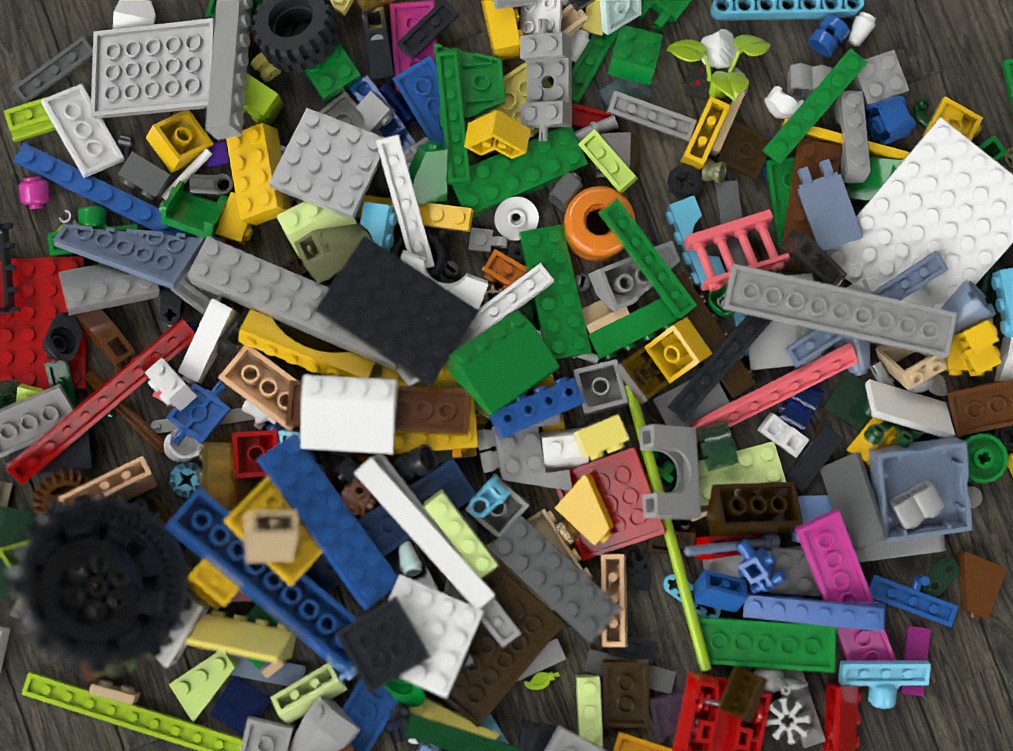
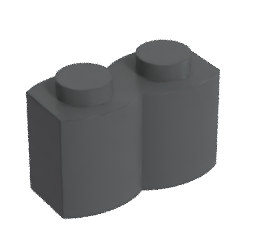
M566 172L549 193L548 200L562 212H565L571 200L582 191V179L574 172Z

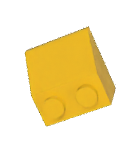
M184 110L154 124L146 136L148 142L171 173L189 165L205 148L208 149L213 146V142L190 110Z

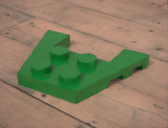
M434 44V53L458 51L465 120L505 104L502 59L479 53L472 54L463 52L461 49H450L442 47L440 44ZM440 107V108H439V111H440V122H441V129H443L442 115H441V107Z

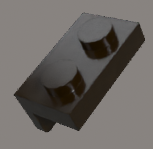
M734 666L718 708L751 723L768 679Z

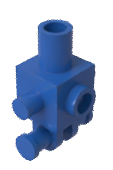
M747 538L736 544V548L744 558L738 565L740 568L738 573L742 578H747L751 584L753 594L757 595L761 591L767 592L771 588L777 587L778 583L787 580L786 574L782 570L777 574L772 572L776 567L774 564L776 558L773 554L768 555L764 547L755 551Z

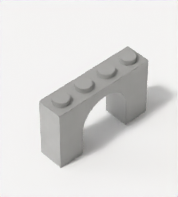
M658 424L640 427V450L665 453L672 459L677 471V482L671 493L656 492L642 495L643 517L677 520L701 518L696 428Z

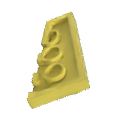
M425 696L424 703L419 707H408L410 715L414 713L492 739H497L500 733L494 730L491 731L483 727L482 724L479 727L475 726L466 717L462 716L461 713L455 710L452 711Z

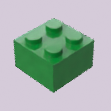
M627 25L620 27L608 75L650 85L663 35Z
M340 43L338 46H334V53L331 56L328 55L326 57L327 61L323 64L315 65L316 68L312 70L309 68L305 69V74L326 105L344 91L348 92L351 86L362 79Z

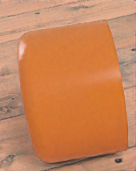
M604 186L590 187L579 192L569 203L563 220V229L568 247L578 257L591 262H604L616 257L625 249L611 230L604 235H595L589 231L586 225V218L590 213L603 209L616 198L619 199L635 221L634 211L630 202L617 190Z

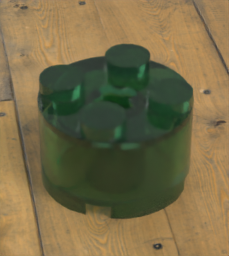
M727 421L696 428L699 440H704V443H700L703 456L709 457L705 459L708 472L739 463Z

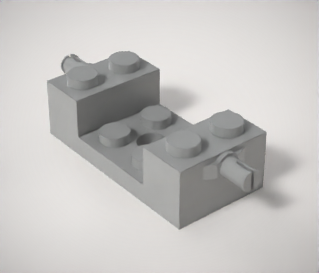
M542 18L538 19V33L520 36V59L527 61V103H521V123L529 129H539V141L545 142L548 141V128L572 127V46L570 36L562 32L549 33L548 19ZM548 77H552L554 84L551 88L547 89L545 87V80Z

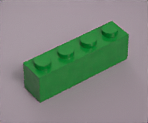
M661 298L589 334L588 339L593 351L599 358L598 360L604 358L606 362L616 357L617 351L624 349L626 352L637 346L635 342L644 339L646 342L656 337V331L663 328L665 332L679 319L675 317Z

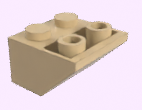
M297 510L250 511L244 515L246 563L293 561L298 538Z

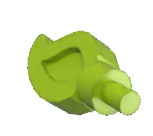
M539 671L530 681H524V684L532 690L543 689L560 674L559 672L553 673V671L549 673Z

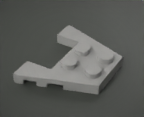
M559 414L500 440L497 434L494 435L501 480L562 490L572 489L569 470L546 473L538 427L560 424Z

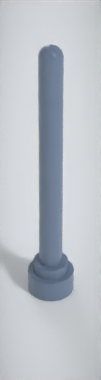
M777 533L764 534L759 539L748 540L753 548L764 547L765 550L771 551V547H780V538ZM740 541L689 546L685 548L684 552L686 555L692 556L738 550L736 544Z

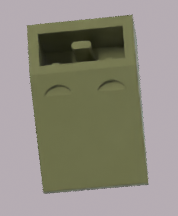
M357 223L313 230L294 242L304 266L316 282L320 284L330 279L343 268L364 235L369 239L371 237L366 228Z

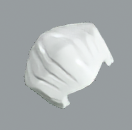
M721 29L714 34L702 38L701 43L708 48L705 54L708 55L710 67L721 69L731 66L738 48L733 45L734 37L728 30Z
M774 86L768 97L765 98V104L769 112L774 117L780 119H789L804 102L802 99L800 101L783 93L782 88L779 86Z
M178 428L167 435L164 441V452L172 461L188 462L199 456L203 450L204 445L194 438L187 436L179 446L172 443L171 440L178 433Z

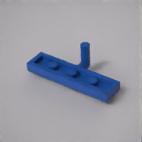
M872 574L868 584L872 598L948 627H952L959 607L920 592L922 585L926 586L930 583V579L926 576H915L911 588Z

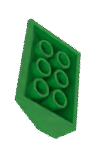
M518 309L455 350L453 354L448 355L450 358L447 362V371L490 416L540 383L560 367L533 324Z

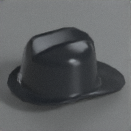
M61 312L52 320L49 330L42 340L43 350L47 354L48 360L70 361L75 358L83 337V327L75 315L69 316L68 312Z

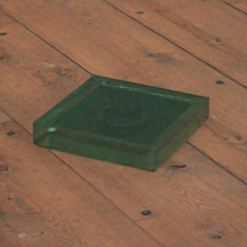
M844 370L822 409L858 431H862L870 417L863 410V407L869 401L865 387L866 382Z

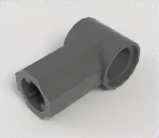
M191 174L189 184L191 194L219 196L222 194L229 197L231 192L235 193L234 182L226 174ZM228 181L230 183L228 189L220 190V184Z

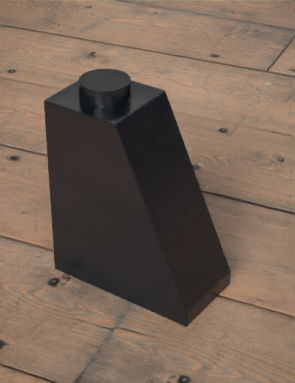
M521 720L518 738L519 750L545 751L558 725ZM562 726L563 728L576 734L575 728Z

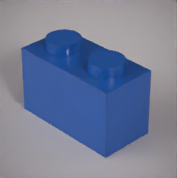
M704 570L693 584L694 602L697 604L736 613L748 598L746 579Z

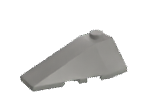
M672 240L654 247L670 269L680 261ZM631 257L588 274L596 295L613 311L634 304L642 294L652 287Z
M319 696L305 714L288 751H339L348 747L361 729L334 700Z

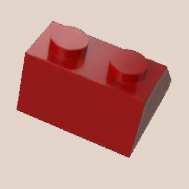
M278 430L232 433L235 478L267 476L257 462V459L279 444Z

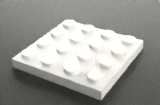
M399 575L389 600L395 596L398 597L432 657L400 678L447 698L484 611Z

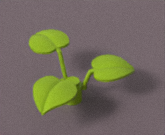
M752 35L736 37L733 45L738 50L728 72L716 71L713 75L711 74L708 55L705 54L708 48L701 42L695 40L677 41L671 44L667 51L688 62H696L703 58L708 75L707 81H710L709 95L714 98H723L727 95L736 101L749 85V80L738 73H732L740 54L744 52L749 56L762 55L769 50L770 43Z

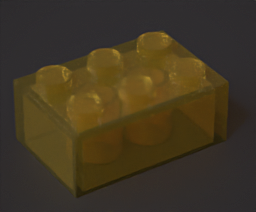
M203 442V447L199 449V460L203 461L202 470H199L198 475L199 483L202 484V490L227 511H234L237 507V478L234 475L233 443Z

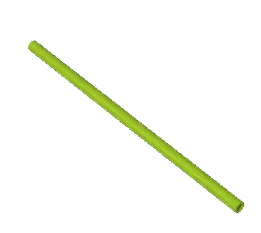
M625 385L627 400L640 444L639 428L646 426L640 402L633 395L630 388ZM641 450L652 492L664 493L653 451ZM662 519L666 529L664 537L700 671L710 670V660L671 519Z

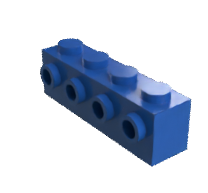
M566 377L554 381L555 386L547 389L545 385L533 390L535 395L528 398L526 394L521 395L514 400V404L505 406L492 416L489 415L499 440L585 403L575 379L567 380Z

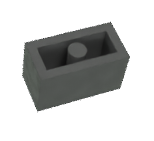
M131 152L118 173L123 178L122 183L132 189L135 186L142 190L141 194L150 200H153L155 197L161 201L162 194L170 187L174 180L169 173L134 152Z

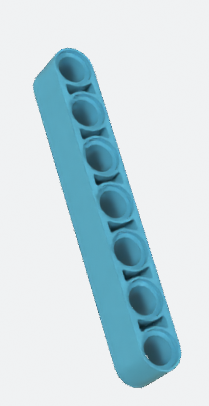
M714 0L710 12L716 20L825 19L827 15H833L837 18H853L862 9L864 0ZM826 2L832 3L835 9H829L826 6ZM847 2L854 3L856 9L850 8ZM766 3L770 10L762 9L760 4ZM782 3H788L791 6V10L784 9ZM804 3H810L813 9H807ZM717 4L725 5L727 10L720 11L717 8ZM738 4H745L748 10H741Z

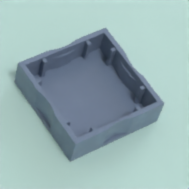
M957 437L914 442L908 447L892 445L868 449L871 487L889 539L882 542L915 539L928 534L943 535L972 530L971 504L967 489L969 474L967 442ZM928 480L934 485L945 507L940 510L939 515L922 520L918 527L904 529L899 524L888 502L896 496L907 492L915 485Z

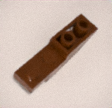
M101 309L75 314V317L97 348H101L117 372L136 357L134 354L135 350Z

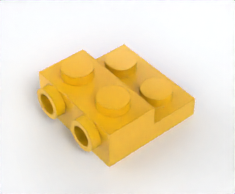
M945 96L941 99L922 136L924 137L935 122L942 118L971 141L973 137L975 138L982 128L980 123L983 117Z

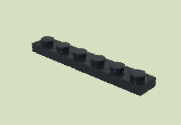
M746 315L667 408L685 422L772 320Z

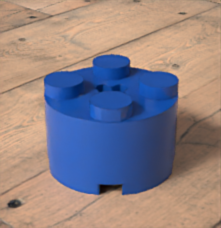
M893 95L872 103L865 108V112L868 111V117L865 118L867 131L874 141H880L881 145L886 146L910 135L911 129L915 128V120L910 116L906 108V100L903 96L897 97Z

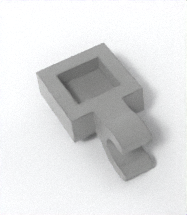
M471 227L468 249L469 251L491 253V247L507 248L508 239L507 237L500 236L493 237V230Z

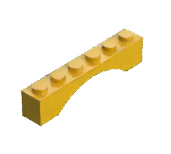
M250 309L240 328L238 342L243 343L247 347H254L264 351L267 355L284 359L290 364L302 366L310 372H317L329 377L370 379L374 371L375 362L352 352H320L295 342L284 334L272 317Z

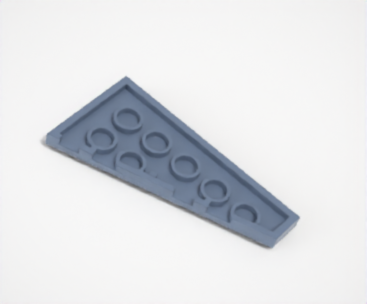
M64 224L53 239V243L56 247L175 290L200 252L206 239L199 236L189 237L185 233L164 235L160 231L127 229L124 232L115 231V228L106 227V230L93 229L92 226Z

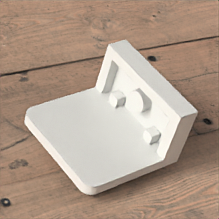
M538 0L535 5L521 6L520 29H522L523 36L538 33V19L542 18L548 19L549 33H561L562 10L571 4L570 1Z

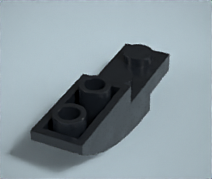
M361 0L372 79L376 81L394 78L384 1Z

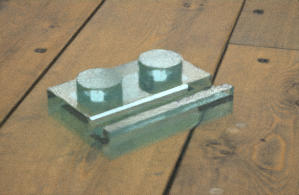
M618 78L599 90V95L607 107L609 106L613 91H618L642 101L653 95L647 84L624 78Z

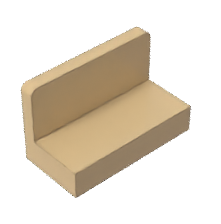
M602 300L582 309L588 335L630 314L627 307L613 311Z

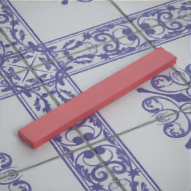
M848 343L689 423L688 426L696 428L697 443L859 363V359L851 343Z

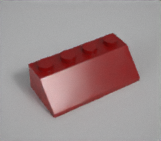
M826 681L824 737L826 741L823 742V751H855V748L858 749L859 736L856 735V726L860 724V713L857 712V704L861 702V690L858 689V686H841L839 682Z

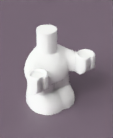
M246 399L242 406V411L255 417L254 427L263 430L266 421L274 425L278 423Z

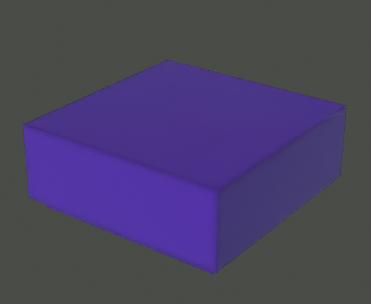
M226 142L215 143L208 148L212 152V155L207 160L208 168L230 165Z

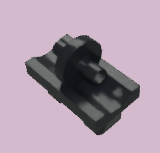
M397 704L390 711L393 723L384 726L385 733L392 732L394 744L410 739L404 736L410 718V710L404 704Z

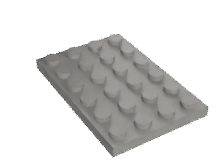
M209 18L94 31L91 117L97 119L207 108L215 19Z

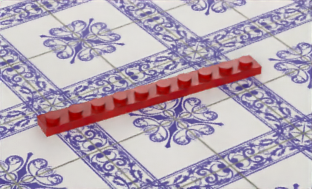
M180 319L6 466V470L23 485L149 378L145 372L159 359L163 358L166 362L171 360L192 342L196 333L183 319Z

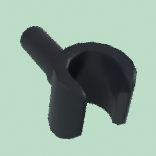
M121 134L118 145L125 147V164L134 145V139Z

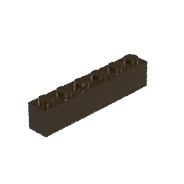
M683 271L676 278L691 296L696 306L679 321L687 317L713 354L729 334L725 330L722 331L720 329L718 317L713 311L710 312L706 307L708 304L702 293L698 294L695 290L693 278L689 274L686 275ZM743 356L739 358L719 381L729 399L735 398L756 384L754 373L742 363V360H744Z

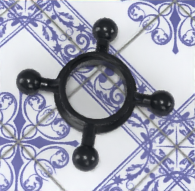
M439 228L434 235L426 232L428 242L435 247L438 255L437 264L429 275L441 283H454L457 281L447 279L441 274L445 267L446 256L440 240L445 235L454 233L455 230ZM393 229L394 245L391 253L398 257L399 251L405 242L403 235L400 236Z

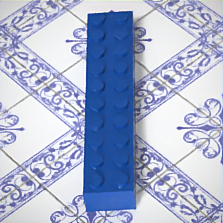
M198 488L164 528L199 557L206 559L240 588L239 590L341 674L349 672L354 665L336 632L356 621L357 618L304 574L293 585L289 586L266 562L246 563L245 542L223 522L231 513L201 488Z

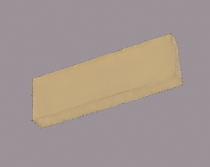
M745 92L736 101H731V106L709 152L710 155L717 156L720 152Z

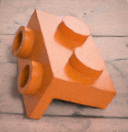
M494 249L487 263L481 269V273L484 274V279L493 284L495 282L503 285L502 289L505 290L524 276L527 270L525 266Z

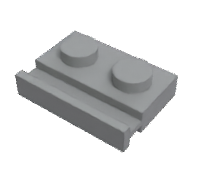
M191 264L175 290L171 289V291L204 315L212 298L219 302L222 297L191 283L187 276L193 265Z

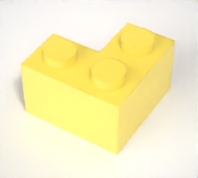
M619 414L573 433L583 459L589 456L591 460L604 455L602 452L604 450H607V453L625 447L623 442L629 440Z

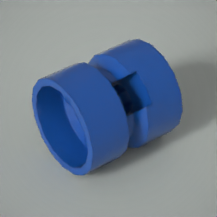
M827 15L819 25L820 29H816L808 39V43L820 55L830 57L837 49L838 43H841L850 31L842 20L836 16Z

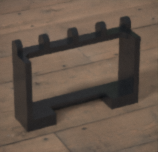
M13 223L0 224V251L5 301L4 307H0V316L20 312V307H15L14 293L19 292L18 287H13L12 271L17 270V265H11L10 249L15 248V243H10L9 229L14 228Z

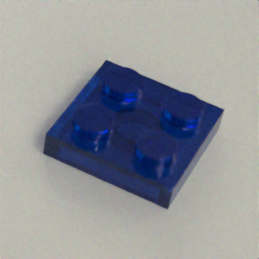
M233 676L209 715L244 736L248 717L261 718L272 700L270 696L243 679Z

